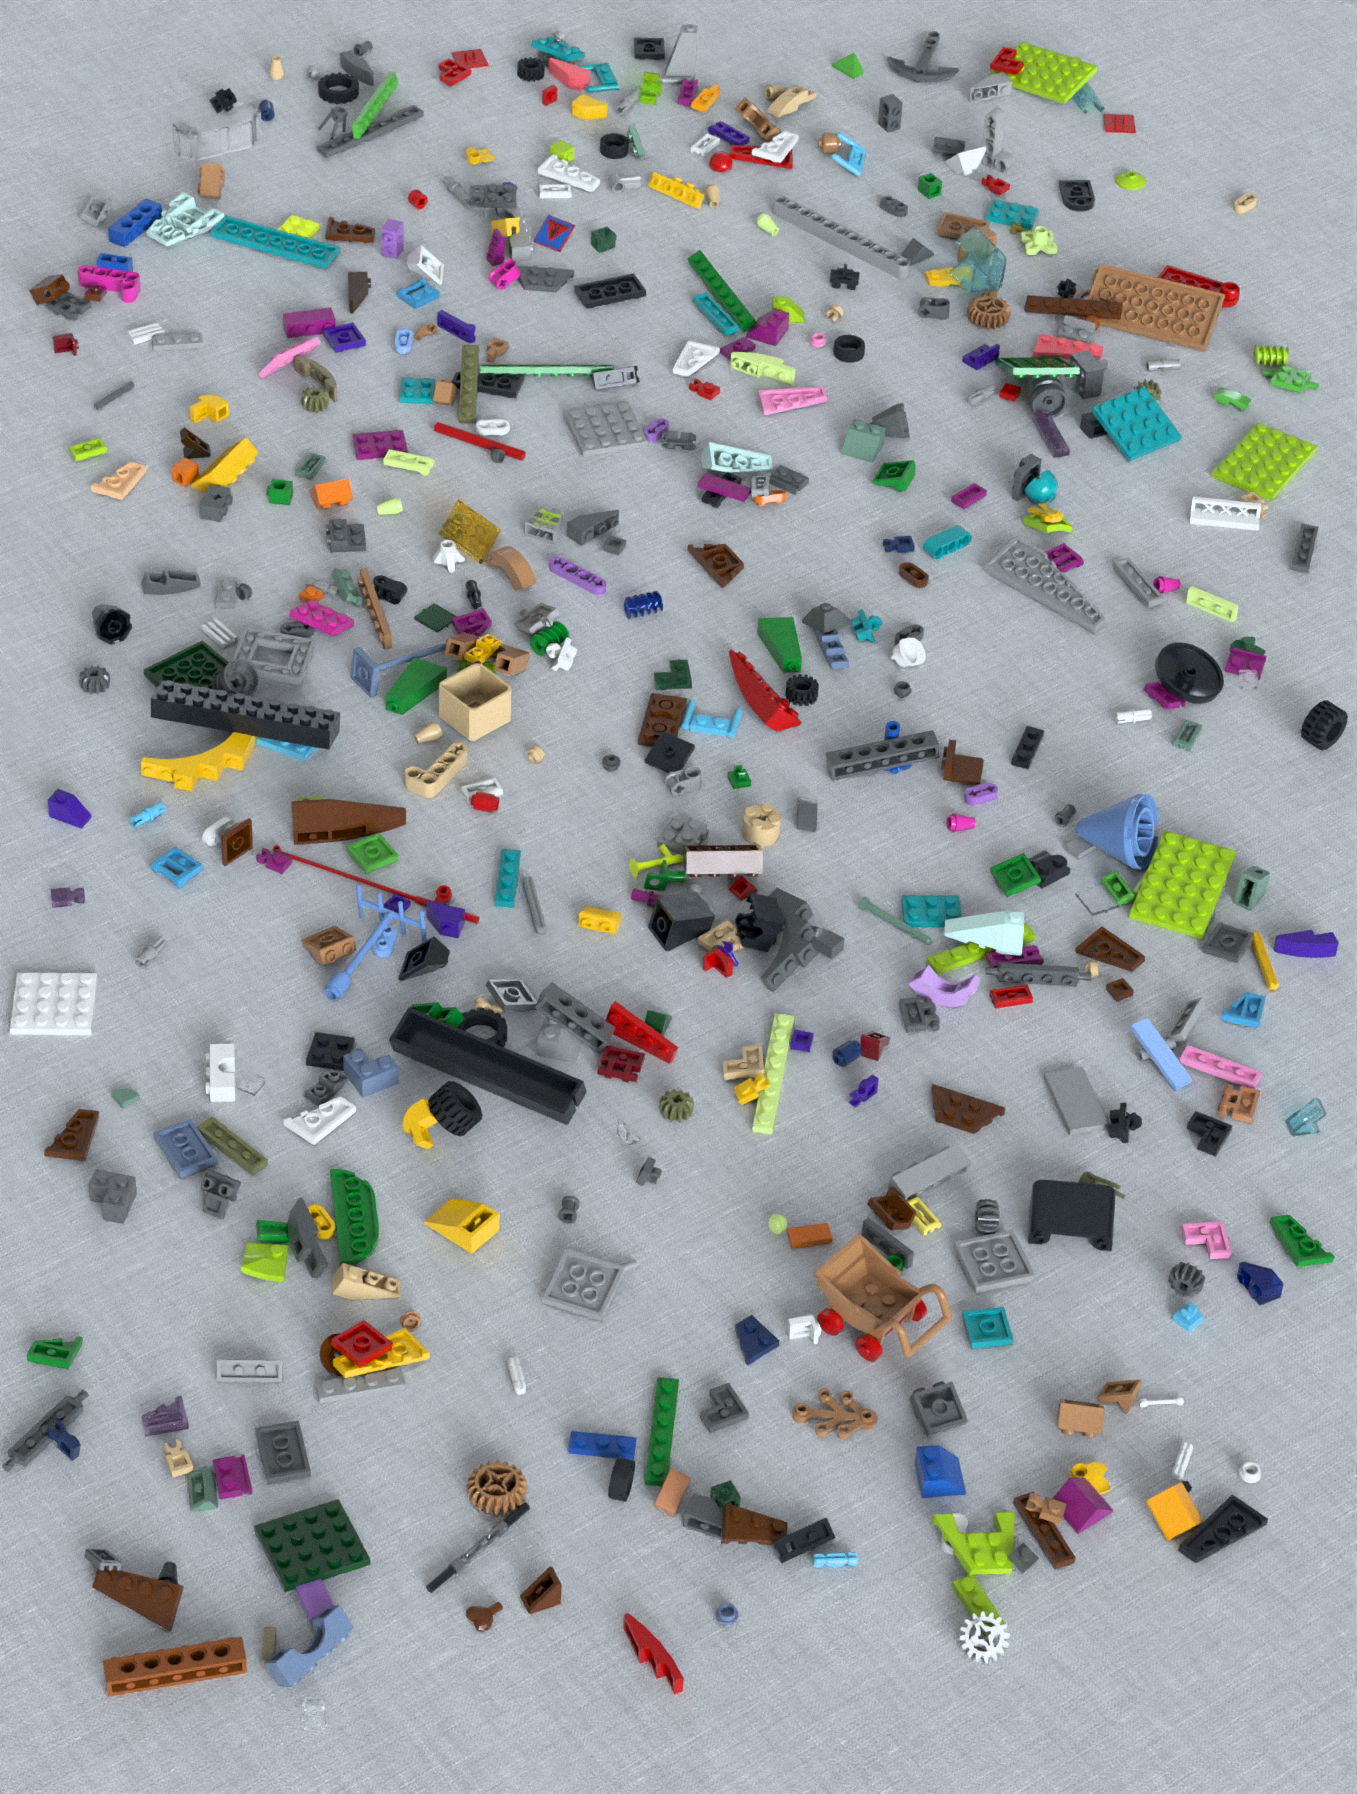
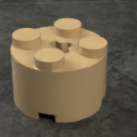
M771 803L746 807L743 815V838L750 844L751 842L757 843L760 847L774 844L780 836L781 815Z

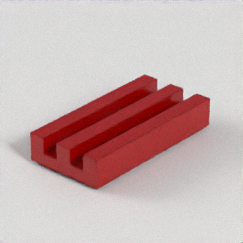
M1028 985L990 990L989 995L992 998L995 1009L1033 1003V996Z

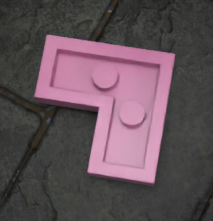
M1223 1221L1182 1224L1181 1230L1185 1245L1206 1244L1210 1259L1231 1258L1232 1252Z

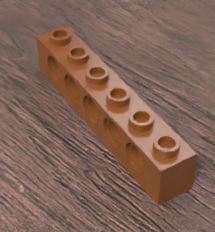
M230 1637L224 1640L206 1641L201 1644L183 1645L177 1648L160 1649L148 1653H136L130 1656L113 1657L103 1660L107 1694L109 1697L247 1673V1659L242 1637Z

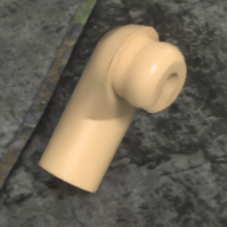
M478 997L475 1000L477 1010L484 1008V1010H493L494 1013L503 1012L498 1004L490 1005L483 997Z

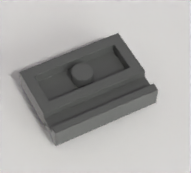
M782 465L776 468L771 473V476H769L770 484L794 495L809 483V477Z

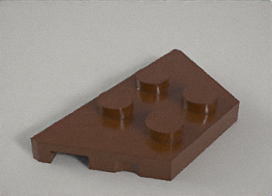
M693 544L688 545L687 551L721 588L725 587L744 569V563L727 544H704V548H694Z
M932 1084L933 1108L935 1110V1121L975 1134L983 1126L992 1123L993 1118L998 1115L1002 1117L1005 1114L1006 1107Z

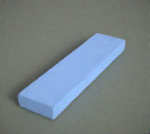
M1148 1018L1131 1026L1130 1029L1175 1091L1192 1082V1078Z

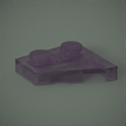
M182 1395L175 1397V1402L167 1407L165 1404H162L155 1410L141 1416L145 1437L189 1429Z

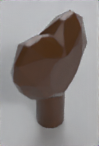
M500 1602L488 1608L471 1606L466 1610V1617L474 1622V1627L478 1631L484 1632L489 1630L493 1622V1615L501 1611L503 1606Z

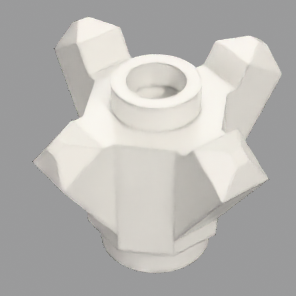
M443 540L439 550L433 557V561L435 564L447 566V570L453 573L455 571L454 564L457 561L460 563L465 561V557L456 548L454 541Z

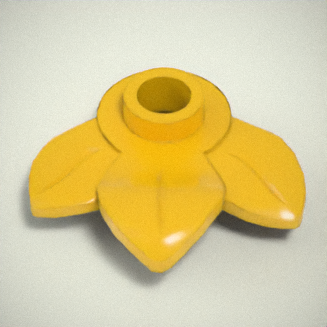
M469 147L465 152L467 162L472 165L480 162H490L495 159V155L489 154L488 148L476 150L473 147Z
M1091 1462L1088 1465L1078 1463L1070 1469V1478H1086L1099 1494L1106 1493L1111 1488L1108 1481L1102 1476L1107 1471V1466L1102 1463Z

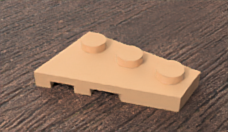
M129 462L117 469L116 473L111 477L106 476L102 478L101 483L91 485V491L123 500L145 474L146 466Z

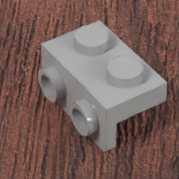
M91 196L80 218L97 227L99 222H104L112 207L110 205L112 199L109 198L104 203Z

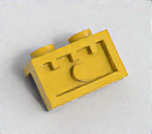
M584 906L583 911L579 912L578 927L616 934L622 920V913Z

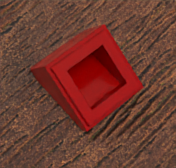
M740 876L728 889L741 901L748 898L750 893L758 891L743 876Z

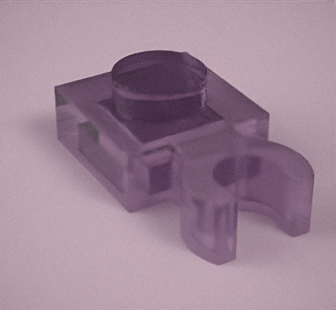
M70 887L50 889L52 908L72 906V902L85 903L84 888H77L74 891H70Z

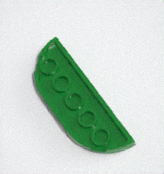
M330 1169L340 1266L342 1263L354 1266L368 1258L375 1250L379 1241L375 1194L368 1181L365 1179L363 1181L356 1177L355 1173L342 1169Z

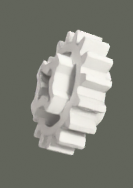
M983 1611L979 1618L972 1614L973 1621L971 1622L966 1619L965 1624L967 1628L961 1627V1632L965 1635L960 1636V1641L966 1642L962 1645V1649H969L967 1654L969 1658L976 1655V1662H979L980 1658H984L985 1663H988L989 1657L996 1661L997 1653L1004 1655L1002 1647L1009 1646V1643L1004 1641V1639L1010 1638L1009 1633H1004L1007 1625H1000L1001 1617L994 1620L993 1613H990L989 1617H985ZM983 1623L992 1624L993 1627L985 1626ZM975 1627L976 1633L969 1639L970 1632ZM981 1631L988 1636L989 1645L984 1639H981ZM1000 1636L999 1644L995 1648L994 1640ZM976 1648H983L986 1652L978 1651Z

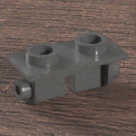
M662 432V439H665V441H662V445H665V448L675 449V446H681L684 450H692V447H696V443H692L696 441V434L692 432H681V438H677L678 432Z

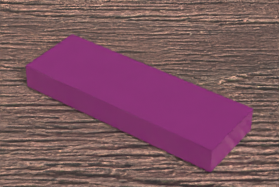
M706 473L701 477L697 485L698 488L745 502L751 494L750 487Z

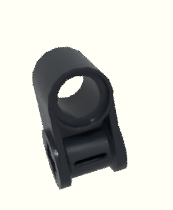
M378 575L373 579L378 599L392 604H399L408 591L404 583L387 578L386 576Z

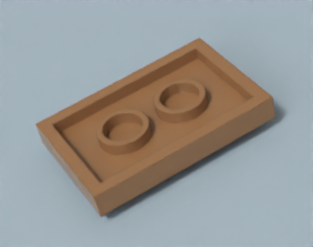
M944 212L936 234L960 240V234L984 225L989 228L990 221Z

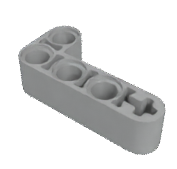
M995 108L985 116L982 147H985L986 151L982 157V163L994 170L1004 172L1014 164V157L1010 153L1002 151L1005 114L1002 109Z

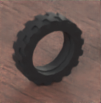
M346 73L327 74L318 82V94L325 102L347 104V102L350 103L359 96V82L354 76H349ZM335 86L347 87L348 89L342 91H334L329 88Z
M479 1008V1010L471 1009L468 1013H462L464 1020L458 1026L459 1029L466 1031L476 1025L492 1027L496 1030V1035L485 1040L502 1047L505 1046V1042H507V1024L505 1018H501V1014L498 1012L494 1013L490 1009L484 1010V1008Z

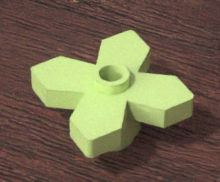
M1037 226L1032 232H1021V241L1025 243L1024 250L1026 255H1036L1039 251H1043L1046 254H1057V245L1053 242L1054 236L1052 231H1047L1043 226Z

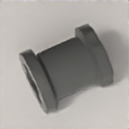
M574 1196L562 1198V1209L558 1214L560 1221L564 1223H574L576 1221V1210L580 1206L578 1198Z

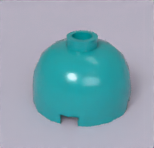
M1046 470L1041 473V478L1037 479L1035 477L1025 488L1026 493L1024 494L1037 504H1043L1047 501L1050 503L1056 498L1055 494L1058 490L1057 479L1050 470Z

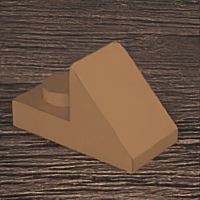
M1140 1379L1106 1382L1097 1398L1100 1403L1118 1402L1124 1413L1127 1414L1137 1398L1142 1381Z

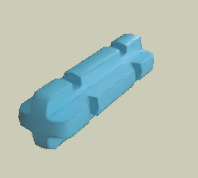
M847 1552V1555L845 1553H826L824 1556L823 1553H817L813 1556V1562L815 1567H824V1565L827 1567L845 1566V1564L856 1566L858 1556L856 1552Z

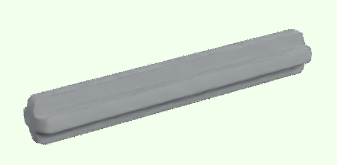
M531 876L524 877L523 886L535 931L538 934L545 933L546 925L533 878Z

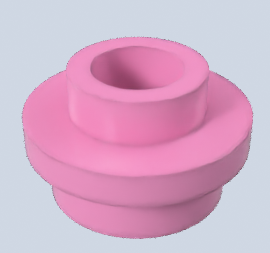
M814 333L810 338V344L814 347H822L826 344V338L822 333Z

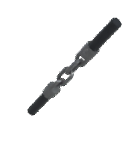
M524 1502L508 1517L494 1525L488 1535L483 1536L466 1553L453 1560L447 1569L426 1586V1589L432 1593L453 1574L460 1572L480 1550H484L494 1539L501 1537L514 1522L530 1510L528 1503ZM487 1538L488 1542L481 1547L480 1543Z

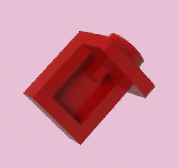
M719 948L703 956L704 971L714 967L726 978L733 974L732 958Z

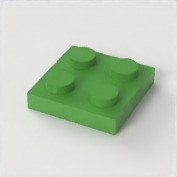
M380 833L346 846V852L365 874L399 860V854Z

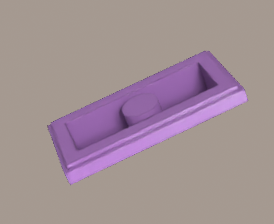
M322 1579L295 1588L310 1621L327 1606H334Z

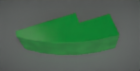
M439 1002L412 1004L410 1008L457 1028L464 1020V1017L456 1007L442 1008Z

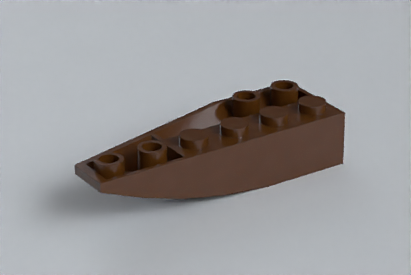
M335 799L291 801L294 845L352 840L406 825V808Z

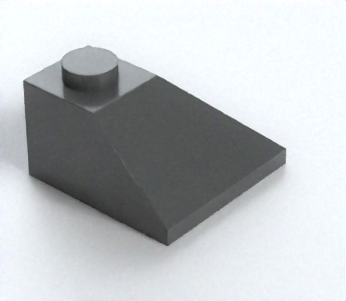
M822 603L820 606L812 608L802 619V623L826 633L851 625L852 620L838 608L831 606V604Z

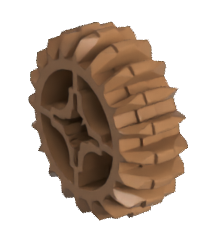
M977 296L968 304V320L975 324V326H981V328H1001L1010 319V304L1006 300H1002V298H997V296Z
M498 1460L493 1464L488 1461L486 1466L480 1464L479 1469L474 1468L468 1478V1498L473 1506H478L479 1512L485 1509L487 1515L490 1512H494L496 1516L499 1512L506 1515L507 1510L514 1512L515 1507H519L526 1498L527 1485L525 1475H522L521 1469H516L515 1464L508 1466L507 1461L503 1464Z

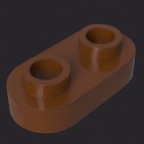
M910 562L900 564L899 575L917 588L925 587L928 584L929 576L922 569Z

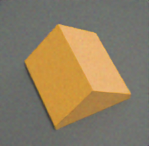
M1182 1482L1145 1501L1167 1541L1204 1522Z

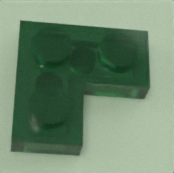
M670 660V672L654 673L656 690L692 688L688 660Z

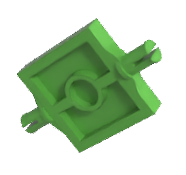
M1280 365L1274 372L1265 369L1263 376L1272 378L1270 385L1303 393L1306 388L1317 390L1319 383L1310 381L1312 373L1304 369L1291 368L1289 365Z

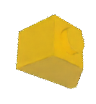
M582 94L572 101V115L583 120L607 118L608 104Z

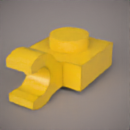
M761 1073L755 1077L754 1081L750 1078L736 1085L734 1089L739 1103L744 1105L759 1097L758 1092L769 1088L771 1085L769 1080L765 1078V1075Z

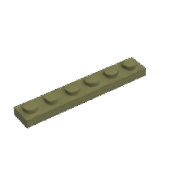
M462 345L459 423H476L479 345Z

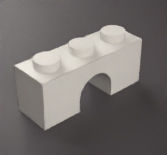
M210 1044V1052L206 1053V1065H210V1067H206V1079H210V1082H206V1094H210L211 1102L235 1101L234 1044Z

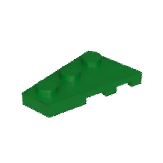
M1291 1215L1271 1217L1269 1223L1296 1267L1333 1262L1335 1256L1331 1252L1326 1253L1321 1248L1322 1244L1317 1239L1313 1241L1306 1234L1307 1230Z

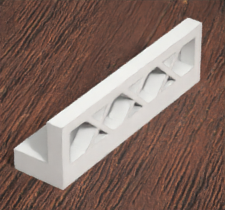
M1193 497L1190 523L1258 530L1261 504ZM1203 503L1205 507L1202 509L1195 508V504ZM1220 505L1222 509L1214 510L1212 507ZM1238 507L1240 510L1231 512L1230 508ZM1250 508L1257 509L1256 514H1249L1247 510Z

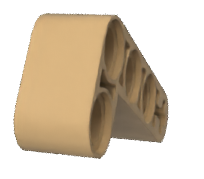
M462 742L453 743L427 771L415 766L406 768L405 788L425 798L435 797L466 765L467 745Z

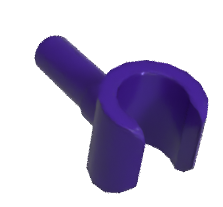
M722 941L724 947L718 945L717 948L732 958L734 966H738L739 963L732 953L733 945Z

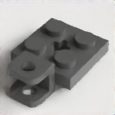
M489 184L471 186L470 196L473 197H471L470 206L516 208V185Z

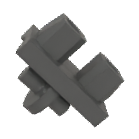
M207 1169L202 1179L201 1190L206 1192L213 1191L220 1196L230 1198L229 1201L235 1202L242 1182Z

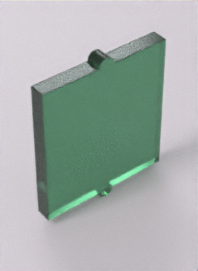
M433 603L428 608L422 609V612L416 615L414 620L438 633L445 627H449L452 618L457 616Z

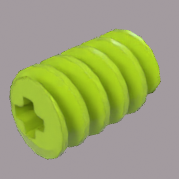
M1255 344L1253 360H1256L1257 365L1260 364V361H1263L1264 366L1267 361H1269L1270 366H1272L1274 361L1277 366H1279L1280 362L1286 365L1288 361V346L1285 349L1281 345L1278 349V346L1274 345L1272 349L1271 345H1267L1265 349L1263 344L1260 348Z

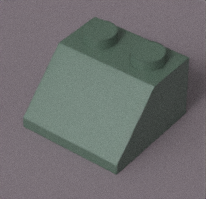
M854 419L848 428L841 454L873 463L884 446L886 428Z

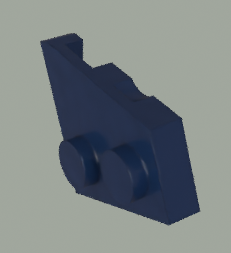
M753 1315L735 1325V1332L740 1340L741 1351L743 1350L747 1365L779 1346L780 1340Z

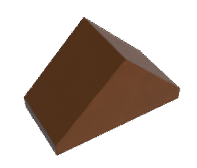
M550 1566L520 1595L528 1613L533 1614L561 1604L562 1584L554 1568Z

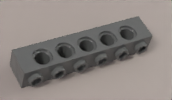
M931 730L826 753L827 769L833 781L940 758L939 743L934 731Z

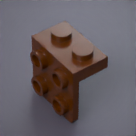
M949 739L948 747L944 746V758H942L941 769L944 770L943 780L975 785L980 784L984 759L956 755V740Z

